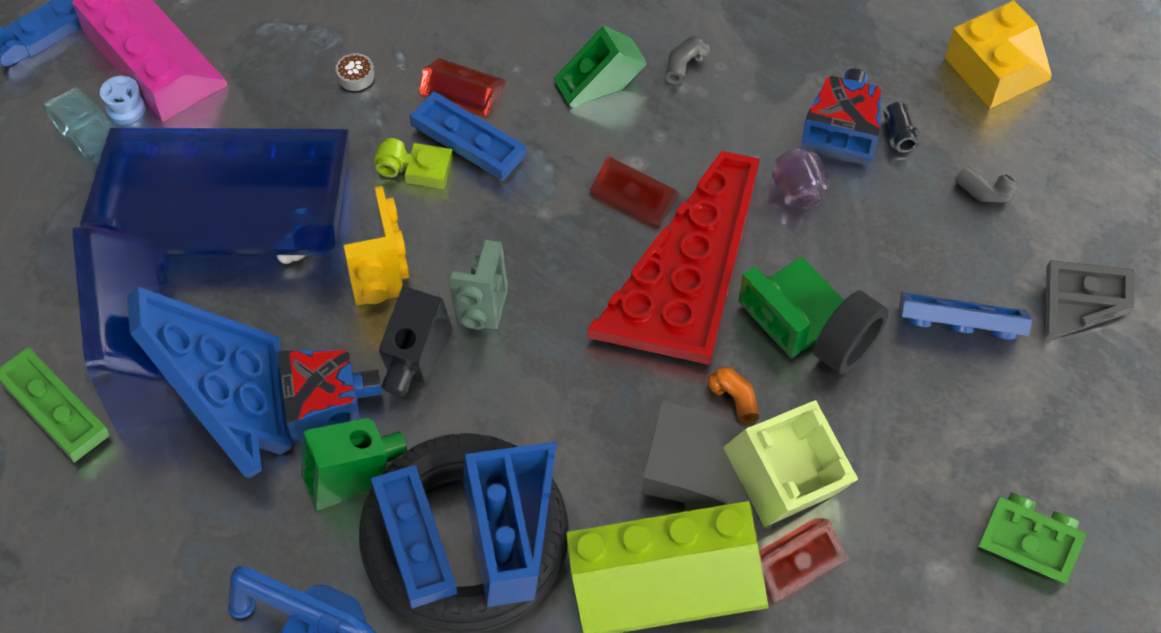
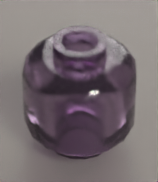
M798 147L785 152L775 160L776 166L771 176L785 204L790 206L800 204L802 209H808L824 200L822 193L828 189L830 177L816 152L805 151L803 147Z

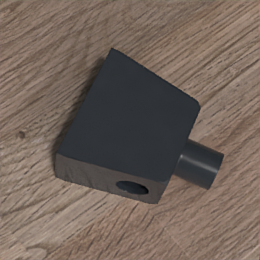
M402 286L379 348V354L387 369L381 388L395 396L405 397L412 380L422 384L429 381L453 330L443 298Z

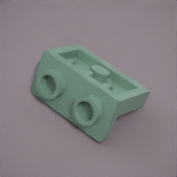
M485 240L481 256L475 255L473 258L471 274L451 271L448 281L456 322L475 330L483 328L497 330L508 292V282L502 242Z

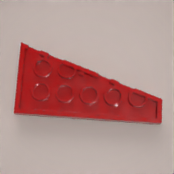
M726 151L719 153L698 181L697 188L686 202H682L676 210L673 220L667 228L664 227L631 270V276L619 292L616 291L601 316L598 319L595 318L589 326L587 338L707 365L711 364L758 173L760 158Z

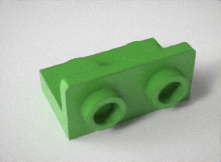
M1012 492L1008 500L1003 497H997L994 510L978 547L1063 584H1067L1087 536V533L1077 529L1080 521L1057 511H1053L1051 518L1033 511L1036 505L1034 501Z

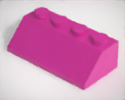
M153 0L72 1L83 33L120 75L129 76L136 80L142 99L162 123L227 86L224 77Z

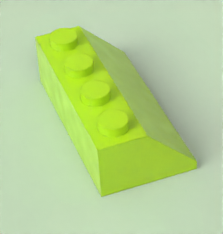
M750 501L566 532L571 574L583 633H622L768 608Z

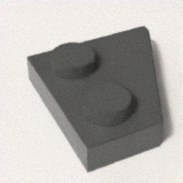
M1050 260L1046 267L1045 340H1053L1126 315L1134 308V269Z

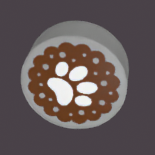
M360 53L347 54L336 63L337 81L344 89L359 91L372 84L375 77L373 62L366 55Z

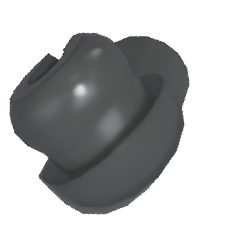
M690 36L673 49L669 55L666 80L672 84L682 83L685 77L687 62L691 58L695 61H702L703 58H706L710 51L708 43L703 42L701 37Z
M969 166L962 169L955 179L960 186L980 202L1006 203L1014 197L1013 193L1018 189L1017 180L1008 174L999 176L997 182H989L984 180Z

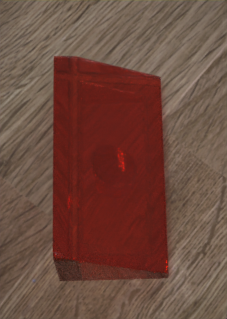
M439 58L423 68L419 93L428 98L433 92H436L463 109L486 117L493 110L506 87L507 81Z
M607 156L590 189L596 195L657 226L662 223L681 195L677 190L610 156Z
M814 518L759 551L766 594L772 603L779 602L848 559L830 520L825 518Z

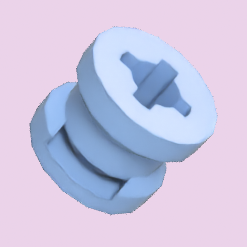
M121 75L114 76L102 84L100 97L105 105L107 116L112 122L128 125L138 121L143 116L145 103L140 95V89L136 80L129 76Z

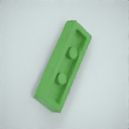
M27 347L0 367V384L74 463L110 436L105 425L30 347Z

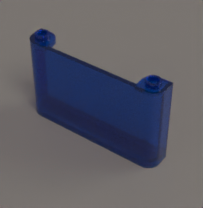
M110 128L80 221L84 240L91 249L103 254H327L333 250L336 243L350 151L349 130Z

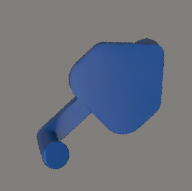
M244 566L236 567L231 574L228 612L234 618L241 619L249 616L254 611V599L290 615L281 633H376L367 624L358 600L335 588L326 585H316L303 593Z

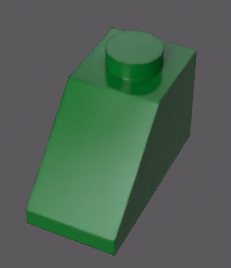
M602 26L553 79L568 105L574 107L622 90L647 65V62L631 37Z

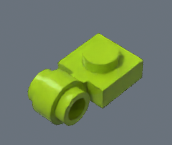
M387 138L378 144L373 163L376 171L382 176L395 177L398 173L405 172L407 184L445 189L453 156L452 149L417 143L413 144L411 154H409L403 142L395 138Z

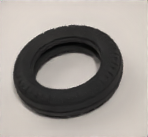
M475 433L443 435L419 443L405 451L392 461L380 475L416 465L426 493L440 484L463 479L465 454L518 446L489 435ZM552 478L535 598L530 601L487 607L482 583L473 586H457L456 595L411 608L373 487L366 498L361 513L359 547L362 562L370 582L380 597L398 614L419 626L438 632L480 633L499 628L520 618L537 605L556 581L566 557L568 548L566 532H569V522L562 494Z

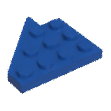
M137 287L127 295L130 334L245 477L251 478L262 471L259 448L280 455L292 448V439L286 421L278 353L281 351L278 336L141 287Z

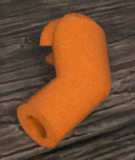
M720 367L718 372L709 375L708 385L712 392L721 395L727 391L734 398L740 423L749 424L759 419L760 415L754 389L747 380L730 367Z

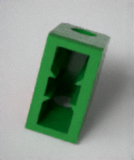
M369 418L303 431L301 476L315 511L370 491L372 488L371 478L380 476L385 470L387 462L394 461L398 456L407 451L402 433L398 431L380 437L374 421Z

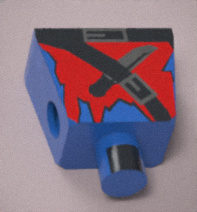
M856 68L847 70L844 78L836 76L827 77L807 113L801 144L873 160L880 135L881 89L878 86L866 84L867 74L863 70Z
M292 350L278 352L286 421L293 443L303 441V431L360 420L357 399L382 395L379 370L353 373L350 354L346 350Z

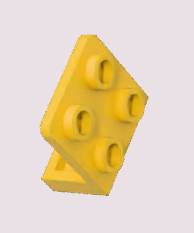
M383 186L374 187L383 237L344 245L356 306L367 303L378 304L387 299L397 298L403 286L402 280L410 278L405 257L406 250L403 235L397 223L398 216L393 197L385 198Z

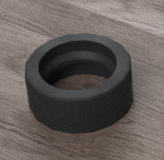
M858 290L852 293L839 305L824 325L814 346V356L840 374L847 373L862 360L878 339L887 322L889 309L863 291Z

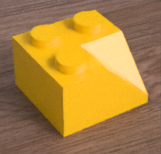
M1015 0L953 28L945 59L989 109L1051 79L1052 74L1038 25Z

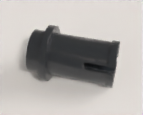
M894 102L886 107L887 110L883 111V115L891 133L889 137L890 145L896 148L898 152H910L919 144L920 131L917 127L913 126L908 107L905 103Z

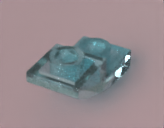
M77 87L43 103L42 108L64 138L70 136L88 162L123 145L124 137L115 125Z

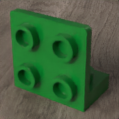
M804 258L796 259L770 277H766L754 266L742 274L738 302L791 359L816 343L824 325L844 301Z

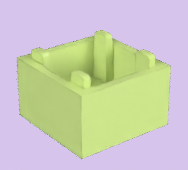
M816 400L746 428L723 447L764 527L829 499L858 480Z

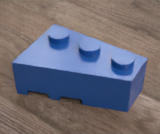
M557 442L465 454L463 484L487 607L530 601L535 598Z

